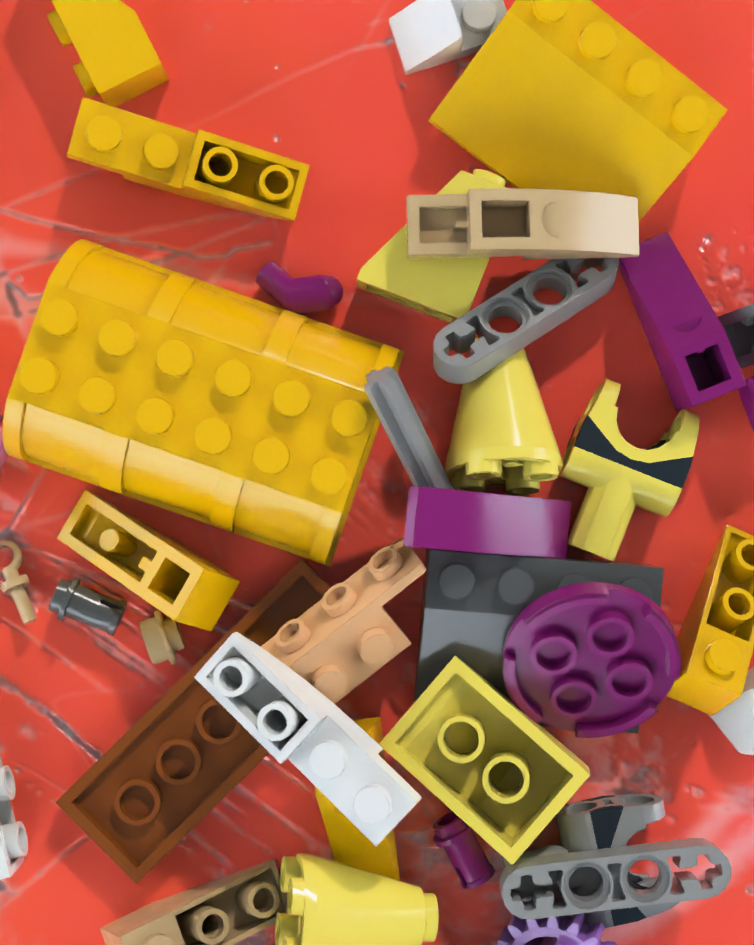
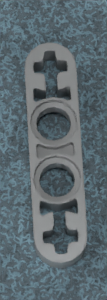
M619 258L551 259L442 328L436 334L433 341V368L443 380L454 384H464L476 380L606 295L614 286ZM582 266H585L587 270L581 273ZM599 267L602 271L599 272L596 268ZM541 289H553L561 293L564 299L557 304L548 305L536 300L533 294ZM506 316L516 320L521 327L512 333H500L492 329L489 322L494 318ZM475 334H477V336H478V340H476V341H475ZM452 349L458 353L452 357L449 356V351ZM470 349V357L465 358L461 355Z
M687 838L521 858L513 865L509 864L504 868L499 880V889L505 907L511 914L521 919L532 920L708 899L719 895L726 889L731 879V866L729 859L713 842L705 838ZM704 854L711 864H715V868L706 870L705 879L701 881L690 871L674 872L678 884L672 885L673 875L666 859L673 857L672 861L679 869L692 868L697 866V856ZM651 860L657 864L659 869L655 884L644 890L630 886L628 883L630 867L637 861ZM592 867L600 873V885L592 895L578 896L570 890L569 879L578 868ZM557 871V883L563 897L561 899H554L551 887L533 890V900L525 902L522 901L519 892H511V889L520 887L521 877L526 875L532 877L535 885L553 884L549 872Z

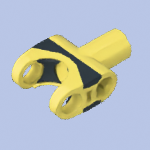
M605 378L594 392L574 427L562 458V469L559 476L588 487L567 544L614 562L635 507L664 518L674 508L691 467L698 438L700 419L699 415L682 409L673 421L669 432H664L656 444L648 449L636 448L625 441L618 429L616 419L619 407L615 405L621 385Z

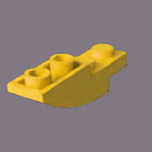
M82 97L67 152L68 158L122 174L123 179L210 204L291 222L295 221L310 166L198 129L197 133H193Z

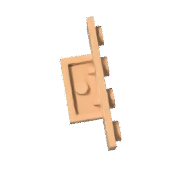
M399 538L390 546L378 550L366 565L344 582L332 586L320 601L298 618L286 622L276 635L263 644L261 648L287 665L335 704L412 644L403 630L383 608V605L423 575L427 568L411 547L403 546L404 538Z

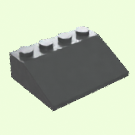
M426 548L425 567L427 569L423 578L414 703L455 655L511 700L503 676V645L512 623L530 603L550 591L567 585L583 582H606L636 590L650 598L661 608L664 568L644 563L569 557L517 556ZM540 721L538 722L542 726H549ZM639 725L624 732L638 733Z

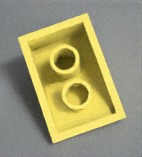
M456 655L379 743L385 751L512 865L590 776L588 765L541 724L531 720L509 698Z

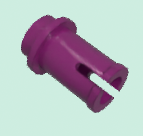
M450 812L433 824V830L436 833L433 841L436 847L444 848L460 878L463 889L479 887L493 877L495 873L493 865L489 863L473 829L454 812Z

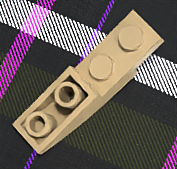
M488 188L469 189L467 194L407 195L408 259L522 256V260L629 258L639 256L638 197L573 190Z

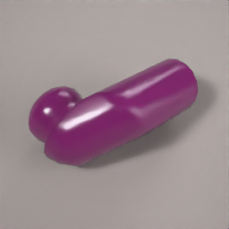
M275 261L266 264L260 270L255 280L283 308L300 315L331 310L341 301L343 296L342 285L335 277L314 275L293 278Z

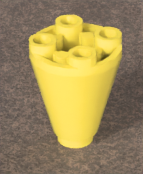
M524 349L515 353L476 380L463 384L445 464V472L454 490L483 492L485 486H506L507 494L530 495L540 492V482L554 480L559 477L562 469L561 455L527 353Z
M297 853L295 857L283 856L280 871L281 892H287V913H277L275 945H422V942L435 941L438 932L439 910L434 893H423L422 889L418 886L310 853Z

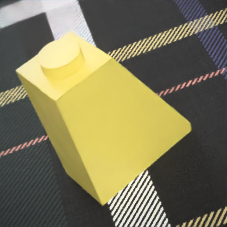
M474 169L473 174L461 170L437 194H467L469 189L506 188L504 187L506 181L499 175L482 169ZM405 224L361 267L357 276V288L447 323H452L469 312L490 257L408 259L407 224Z

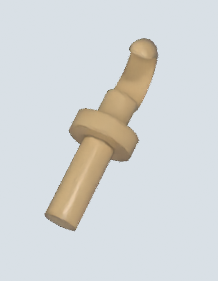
M3 540L0 541V549L4 547L11 548L14 558L10 565L2 569L6 581L0 587L3 594H12L23 624L26 625L37 620L25 590L30 581L26 574L19 575L17 571L23 558L21 549L16 543Z

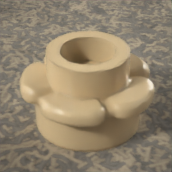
M155 610V617L139 622L147 652L153 665L167 660L170 661L171 665L175 664L177 661L175 652L185 648L180 629L176 621L171 618L164 619L161 612Z

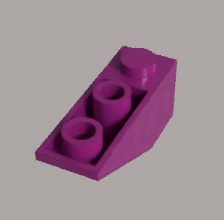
M668 232L640 242L638 257L619 258L618 267L675 410L694 407L746 386V381L725 329Z

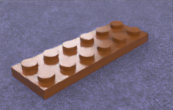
M304 558L55 802L136 884L269 754L194 676L232 633L238 632L261 647L274 637L286 622L298 618L323 598L331 586Z

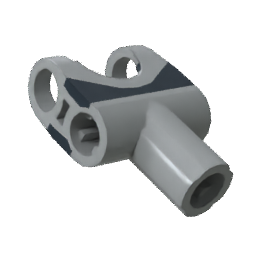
M622 794L600 796L566 804L556 814L561 843L525 850L518 859L626 846L627 841L635 833L647 828L646 824L656 822L666 816L663 798L652 794ZM503 857V864L505 868L510 863ZM592 867L578 868L569 879L570 890L578 896L592 895L600 885V873ZM557 871L549 872L553 884L535 885L532 877L526 875L521 877L520 887L511 889V892H519L522 901L525 902L533 900V890L551 887L554 899L563 897L557 883ZM628 871V883L636 889L644 890L650 888L658 878V876L649 877V874H635ZM673 877L672 885H677L678 881L676 877ZM680 902L585 913L583 923L590 927L601 922L605 926L604 928L628 924L664 912Z

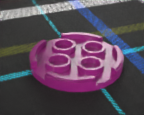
M583 582L560 587L544 594L530 603L517 616L508 630L503 645V676L506 689L515 706L535 723L540 721L554 728L575 732V737L598 738L630 730L658 712L657 705L670 691L675 679L680 676L681 653L669 618L650 598L636 590L618 584Z

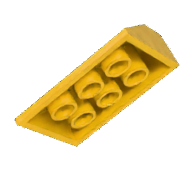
M515 0L429 118L428 122L497 175L505 179L515 189L573 190L638 197L639 222L693 159L725 115L727 109L591 0Z

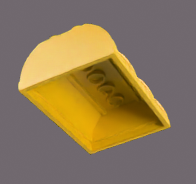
M80 239L67 249L47 281L6 399L2 432L3 445L8 455L330 566L381 422L364 390V386L367 383L366 375L372 370H381L387 366L395 369L398 373L405 351L109 249L97 243Z

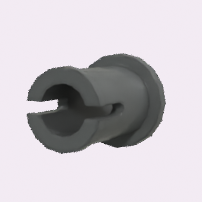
M76 577L72 582L62 578L55 589L49 605V610L58 614L57 619L64 621L68 617L114 636L123 617L127 602L119 601L80 585L81 579Z

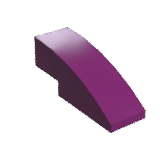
M409 485L403 546L489 554L566 558L571 501Z

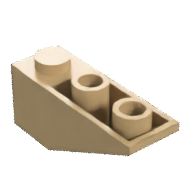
M271 859L152 902L101 927L100 930L106 945H234L274 924L278 912L287 913V893L281 892L280 874L275 860Z

